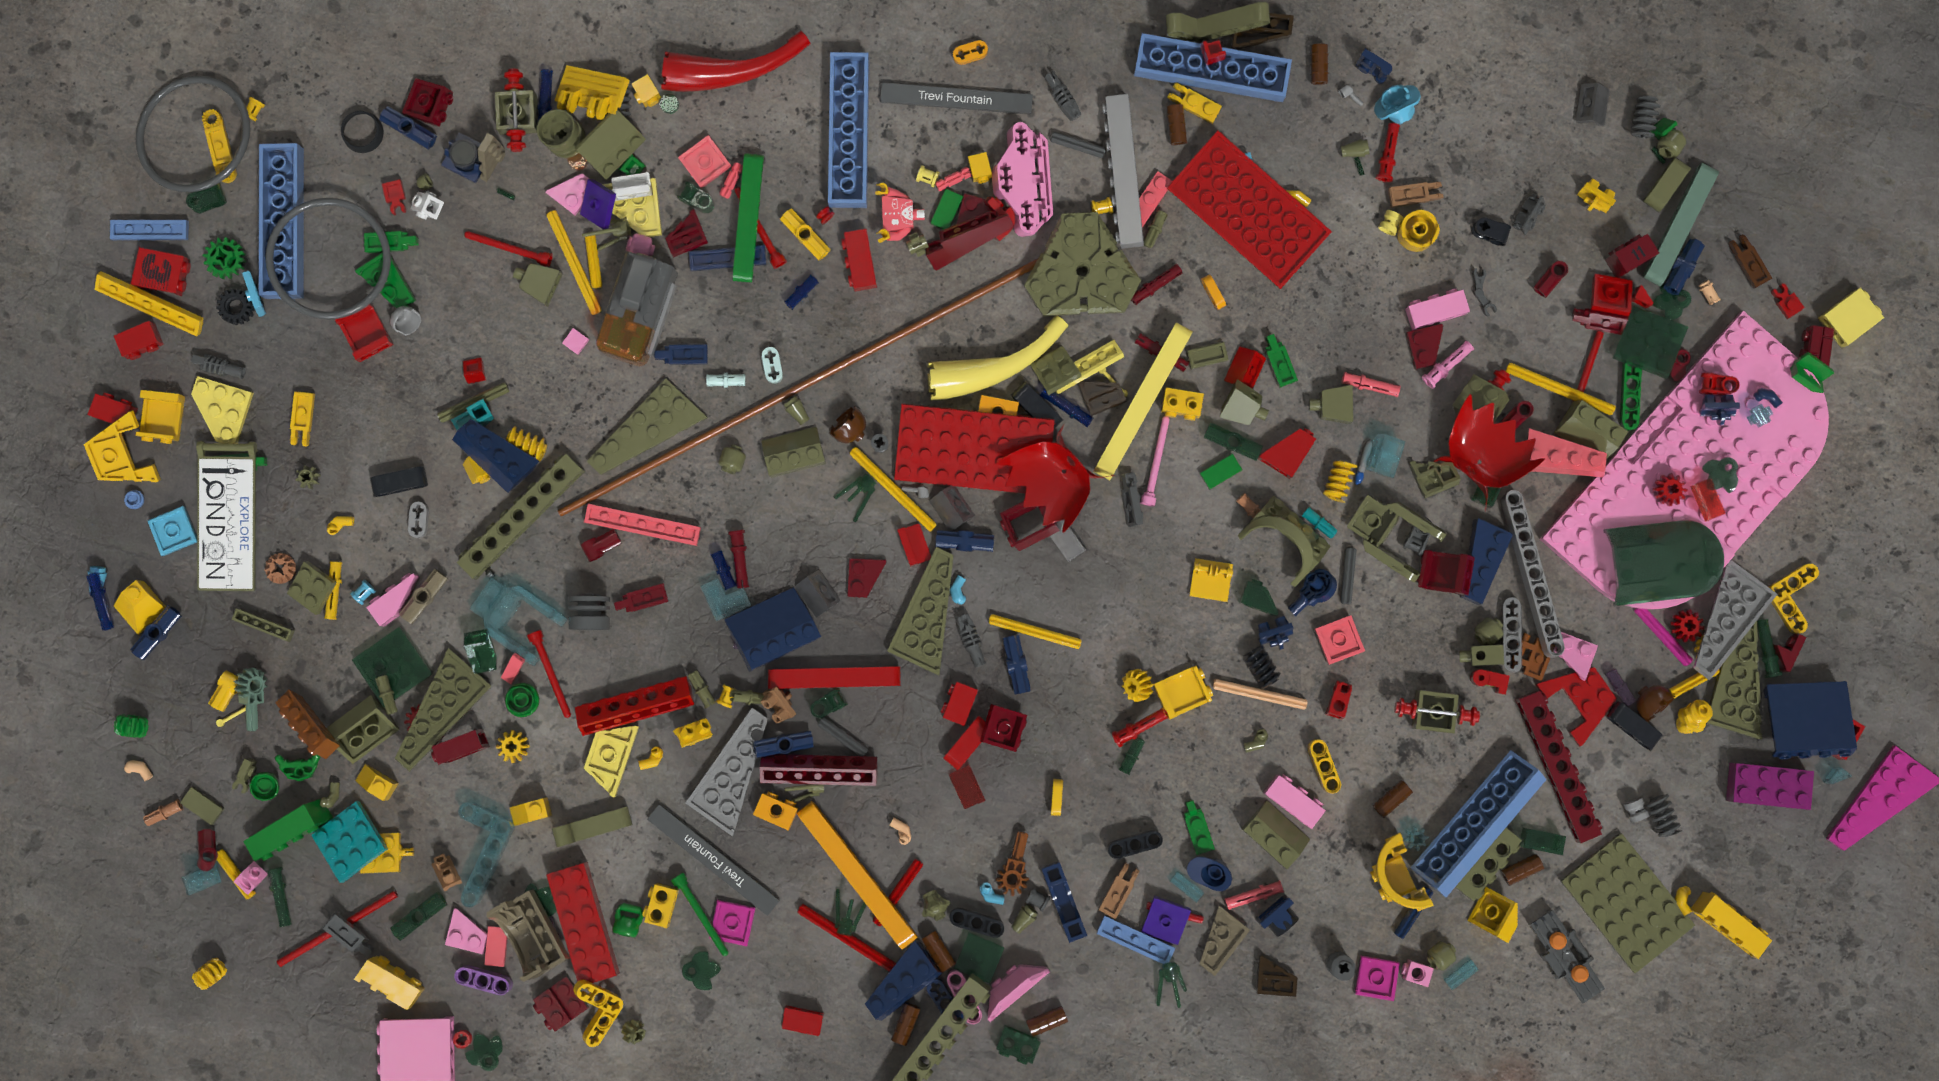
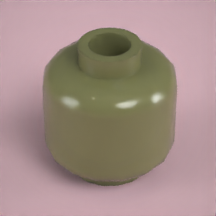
M1671 130L1661 137L1657 143L1660 155L1665 158L1679 156L1686 145V138L1681 131Z
M731 445V447L723 448L718 461L722 471L735 474L742 470L746 455L741 451V447Z
M1486 617L1475 627L1474 637L1483 646L1493 645L1503 636V624L1497 618Z
M1439 941L1428 950L1427 962L1435 970L1444 971L1456 961V949L1450 943L1446 944Z

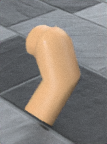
M130 760L124 766L125 772L140 773L144 781L153 777L143 761Z
M894 817L889 826L898 830L900 844L906 845L911 841L910 827Z

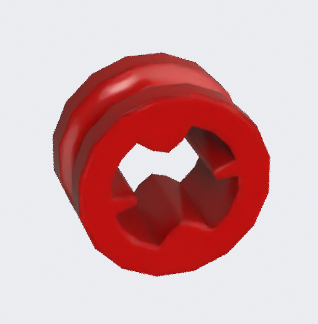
M827 206L817 214L816 218L820 219L821 224L824 225L835 213L831 212L830 207Z
M460 1030L453 1037L454 1045L460 1049L466 1048L472 1042V1035L467 1030ZM460 1034H463V1037H467L465 1044L459 1043Z

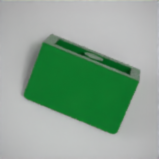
M1809 352L1795 360L1790 368L1793 379L1811 392L1817 393L1824 392L1822 381L1834 374L1832 368ZM1804 369H1807L1809 372H1812L1818 380V382L1814 379V377L1811 374L1809 376Z

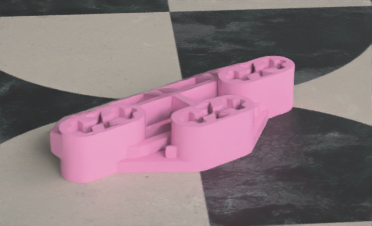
M1018 122L1007 131L1008 148L1000 161L992 168V184L995 197L1001 200L1005 199L1014 211L1015 233L1018 236L1024 237L1034 235L1053 216L1048 140L1041 133L1036 135L1025 123ZM1033 139L1036 140L1037 149H1030V146L1034 145ZM1035 159H1037L1039 175H1032V172H1036ZM1037 185H1039L1041 201H1034V199L1038 198ZM1039 211H1041L1042 220L1040 222Z

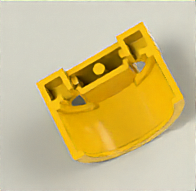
M1399 832L1385 839L1386 843L1383 844L1379 853L1377 864L1372 866L1373 871H1370L1374 882L1378 881L1381 889L1378 891L1382 900L1386 899L1388 903L1394 901L1402 906L1417 909V911L1434 906L1424 887L1416 889L1401 854L1407 852L1401 833ZM1392 854L1393 858L1386 860L1387 855ZM1410 894L1411 897L1406 899L1403 896Z

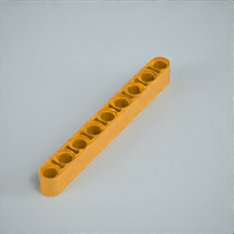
M811 801L798 811V817L896 944L903 950L917 939L916 933L817 805Z

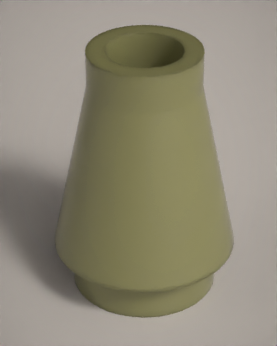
M1361 138L1341 146L1342 157H1365V155L1370 154L1367 139L1362 140Z
M796 396L784 404L785 411L798 421L800 425L810 419L801 399L798 400Z
M1028 904L1024 907L1022 906L1011 928L1020 934L1037 919L1038 912Z

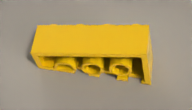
M1702 892L1691 907L1695 915L1753 958L1759 959L1772 942L1767 937L1768 933L1760 927L1756 928L1752 925V921L1744 915L1741 916L1733 906L1728 903L1726 904L1713 892Z

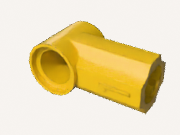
M228 670L224 671L217 682L218 687L208 704L224 712L233 695L238 693L234 690L237 686L234 681L238 680L239 677Z

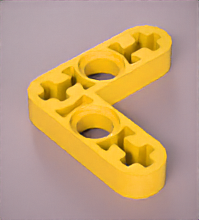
M1814 564L1802 565L1769 586L1774 592V589H1781L1782 587L1786 589L1779 592V596H1776L1771 603L1788 630L1793 634L1804 633L1808 623L1790 595L1818 577L1819 570ZM1806 568L1812 569L1813 572L1810 573L1811 576L1809 575L1803 578L1799 576L1807 572ZM1790 577H1794L1797 580L1795 588L1788 585ZM1786 603L1792 608L1789 614H1785L1782 610L1783 605ZM1795 614L1797 615L1796 617H1793L1794 620H1793V619H1789V620H1788V617H1792V616H1794ZM1795 621L1801 622V625L1797 629L1794 628V626L1796 625Z
M580 980L574 985L573 991L580 1000L599 1008L582 1037L589 1047H596L601 1043L622 1010L623 1001L613 992L587 980ZM582 988H583V989L586 988L590 993L588 994L587 992H585V991H580V990H581ZM603 993L599 1001H594L596 994ZM609 1000L613 1003H617L615 1005H610L607 1001ZM606 1016L607 1021L600 1025V1018Z

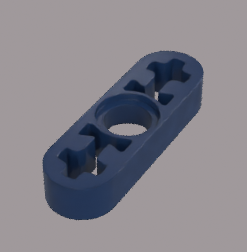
M938 978L927 985L928 994L942 1014L945 1009L940 1005L941 1000L947 998L952 1001V995ZM932 983H935L936 985L940 984L939 991L941 992V994L944 991L946 992V994L940 996L938 1000H936L935 998L938 997L937 992L935 990H930L932 988ZM960 1010L955 1011L956 1017H964Z

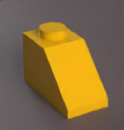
M367 764L364 765L355 780L367 792L382 801L389 800L399 784Z
M547 797L510 807L514 826L552 816Z

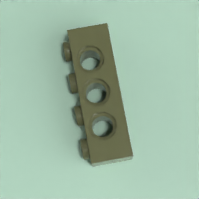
M1505 828L1455 888L1472 901L1480 899L1485 892L1483 889L1487 884L1493 883L1497 877L1495 875L1497 871L1503 869L1508 864L1509 860L1507 859L1511 854H1515L1519 850L1522 840ZM1502 843L1504 845V851L1503 853L1498 854L1496 851V847L1498 844ZM1487 859L1492 860V867L1486 869L1484 866V862ZM1475 874L1480 875V882L1478 884L1472 882V877Z

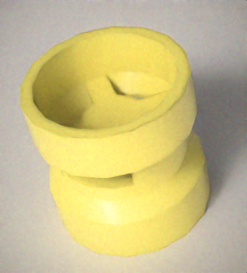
M1387 210L1384 215L1385 219L1378 228L1388 235L1395 236L1398 231L1397 227L1404 218L1397 212Z

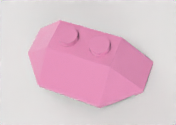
M1023 964L1016 967L1013 965L1006 971L1007 975L1002 980L1000 977L991 984L992 988L990 989L989 1022L993 1021L1050 973L1048 967Z

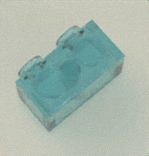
M1378 434L1373 440V450L1367 458L1366 470L1384 477L1394 478L1406 441L1386 434Z

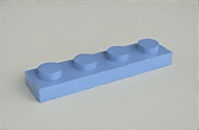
M110 220L111 240H188L189 221Z
M1105 915L1096 932L1109 940L1168 966L1175 951V947Z

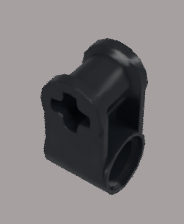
M1488 218L1479 219L1471 228L1472 234L1476 238L1486 240L1498 246L1506 245L1511 230L1510 225Z

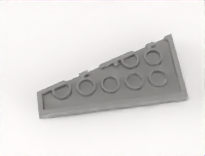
M1732 560L1725 567L1693 667L1708 680L1714 676L1777 596L1776 592Z
M751 708L686 801L687 805L731 836H734L757 759L753 741L763 739L768 718L754 708Z

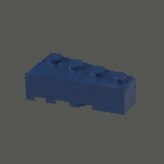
M472 419L459 428L452 439L507 493L526 478L539 463L534 457Z
M1477 518L1473 520V529L1469 542L1468 555L1475 557L1469 595L1460 594V598L1476 605H1481L1484 602L1513 534Z
M914 940L866 1001L865 1005L875 1020L882 1021L942 974L921 942Z

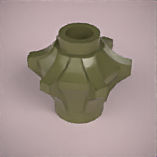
M937 890L923 895V917H932L935 921L943 919L946 916L947 907L951 904L950 901L942 898L937 893Z

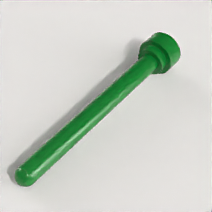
M685 873L678 875L671 880L672 884L678 890L681 889L721 955L727 956L729 953L728 949L689 889L687 876Z

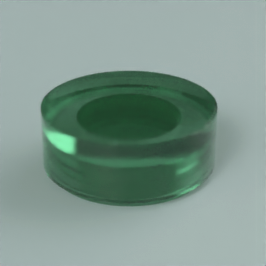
M666 94L660 99V107L664 113L673 114L679 108V101L673 94Z

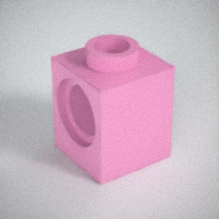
M253 861L235 879L234 883L248 895L268 874Z
M1408 959L1407 963H1404L1402 966L1401 974H1403L1402 978L1407 981L1428 987L1434 968ZM1419 968L1420 975L1414 978L1412 970Z

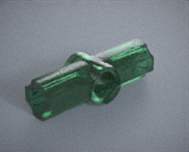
M1211 422L1203 437L1225 447L1228 451H1234L1254 461H1257L1263 447L1236 432H1231ZM1230 437H1235L1238 440L1237 446L1233 447L1229 444L1228 440Z
M437 891L418 907L411 910L409 914L390 929L393 935L399 941H402L448 904L445 898ZM417 911L422 913V921H418L415 918Z

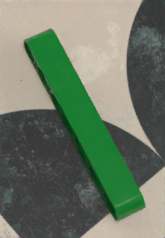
M744 153L733 267V281L752 283L757 220L759 217L764 155Z

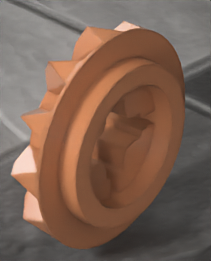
M277 553L270 556L268 561H266L264 571L267 578L272 582L283 584L293 578L296 572V565L289 555ZM276 563H278L279 565L284 564V567L282 568L283 574L281 572H275V570L277 569Z

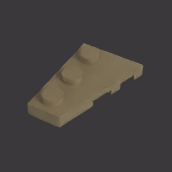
M489 133L486 134L478 148V159L482 162L479 170L483 172L480 175V179L485 182L490 178L498 162H502L505 157V148Z
M1220 906L1200 961V965L1214 976H1216L1250 931L1249 928Z

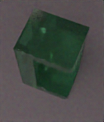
M483 629L464 633L463 646L473 673L477 674L496 670L497 655L488 630Z
M1523 827L1520 845L1523 848L1563 855L1566 836Z

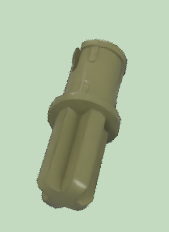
M1157 210L1153 222L1148 226L1149 230L1144 239V246L1148 248L1154 246L1158 235L1162 233L1161 229L1168 217L1165 212Z
M698 671L690 673L688 678L696 691L695 694H698L705 709L710 704L716 703L707 688L709 686L705 685Z
M384 675L376 678L375 681L380 693L379 698L383 699L387 714L397 712L393 698L394 691L390 687L388 676Z
M732 689L730 697L733 698H730V701L743 702L747 705L751 703L761 704L764 695L752 692V690L741 691Z

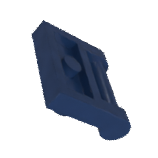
M1366 48L1355 64L1362 73H1369L1374 76L1378 84L1384 83L1387 75L1392 72V65Z

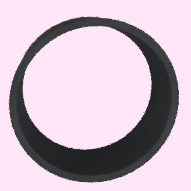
M355 111L347 115L343 120L341 136L347 147L352 151L368 153L375 150L382 142L384 135L381 121L373 114L365 111ZM367 114L376 123L377 131L374 139L365 146L351 145L344 137L347 122L356 115Z

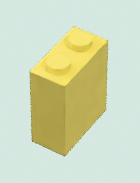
M1858 288L1818 317L1824 327L1834 328L1833 338L1843 348L1884 319L1881 309L1870 300L1869 294L1865 290Z

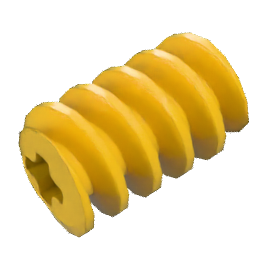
M514 426L509 431L505 440L530 456L536 457L540 462L547 450V444H544L545 438L538 442V435L531 439L530 432L524 436V430L521 429L517 433V427Z
M1341 460L1334 461L1333 466L1335 468L1330 470V473L1334 476H1328V480L1331 483H1326L1325 486L1329 490H1324L1323 494L1331 500L1346 503L1341 497H1348V494L1344 492V490H1350L1346 482L1353 481L1348 476L1355 475L1351 468H1357V465Z

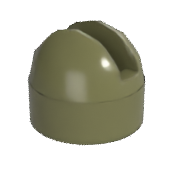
M425 173L418 177L417 186L421 190H428L433 187V182L429 175Z

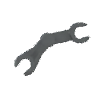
M1476 268L1472 273L1475 283L1474 296L1478 298L1483 306V314L1489 317L1490 314L1487 312V307H1491L1494 313L1497 311V308L1494 304L1489 303L1483 292L1486 270L1483 269L1482 277H1479L1476 274Z

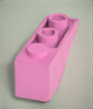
M408 573L401 578V583L388 587L383 596H377L369 602L370 605L366 608L379 626L385 627L400 616L399 613L406 605L419 579L418 574L413 573L411 575V573Z

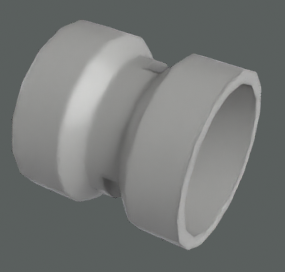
M1642 797L1623 804L1625 809L1629 811L1631 823L1641 821L1650 816L1648 811L1644 809Z

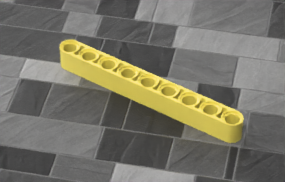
M1177 322L1175 323L1093 472L1109 481L1111 480V475L1115 473L1193 333L1192 330Z

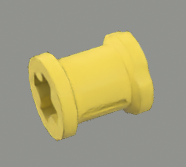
M921 165L916 181L928 183L934 188L940 172L928 170L925 166Z

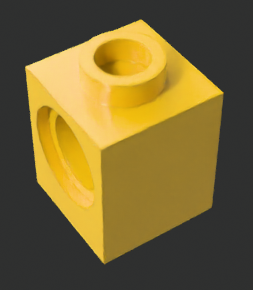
M987 152L968 156L973 183L978 182V184L988 182L992 178V172Z

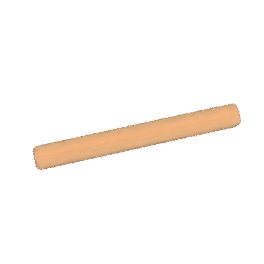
M1215 679L1213 683L1215 690L1303 710L1307 707V700L1219 679Z

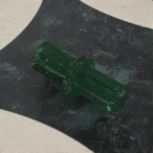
M1137 737V739L1133 740L1128 752H1125L1126 756L1119 768L1123 773L1130 775L1136 760H1139L1138 756L1145 744L1143 739Z

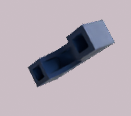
M1057 861L1041 867L1069 943L1086 937V930L1060 862Z

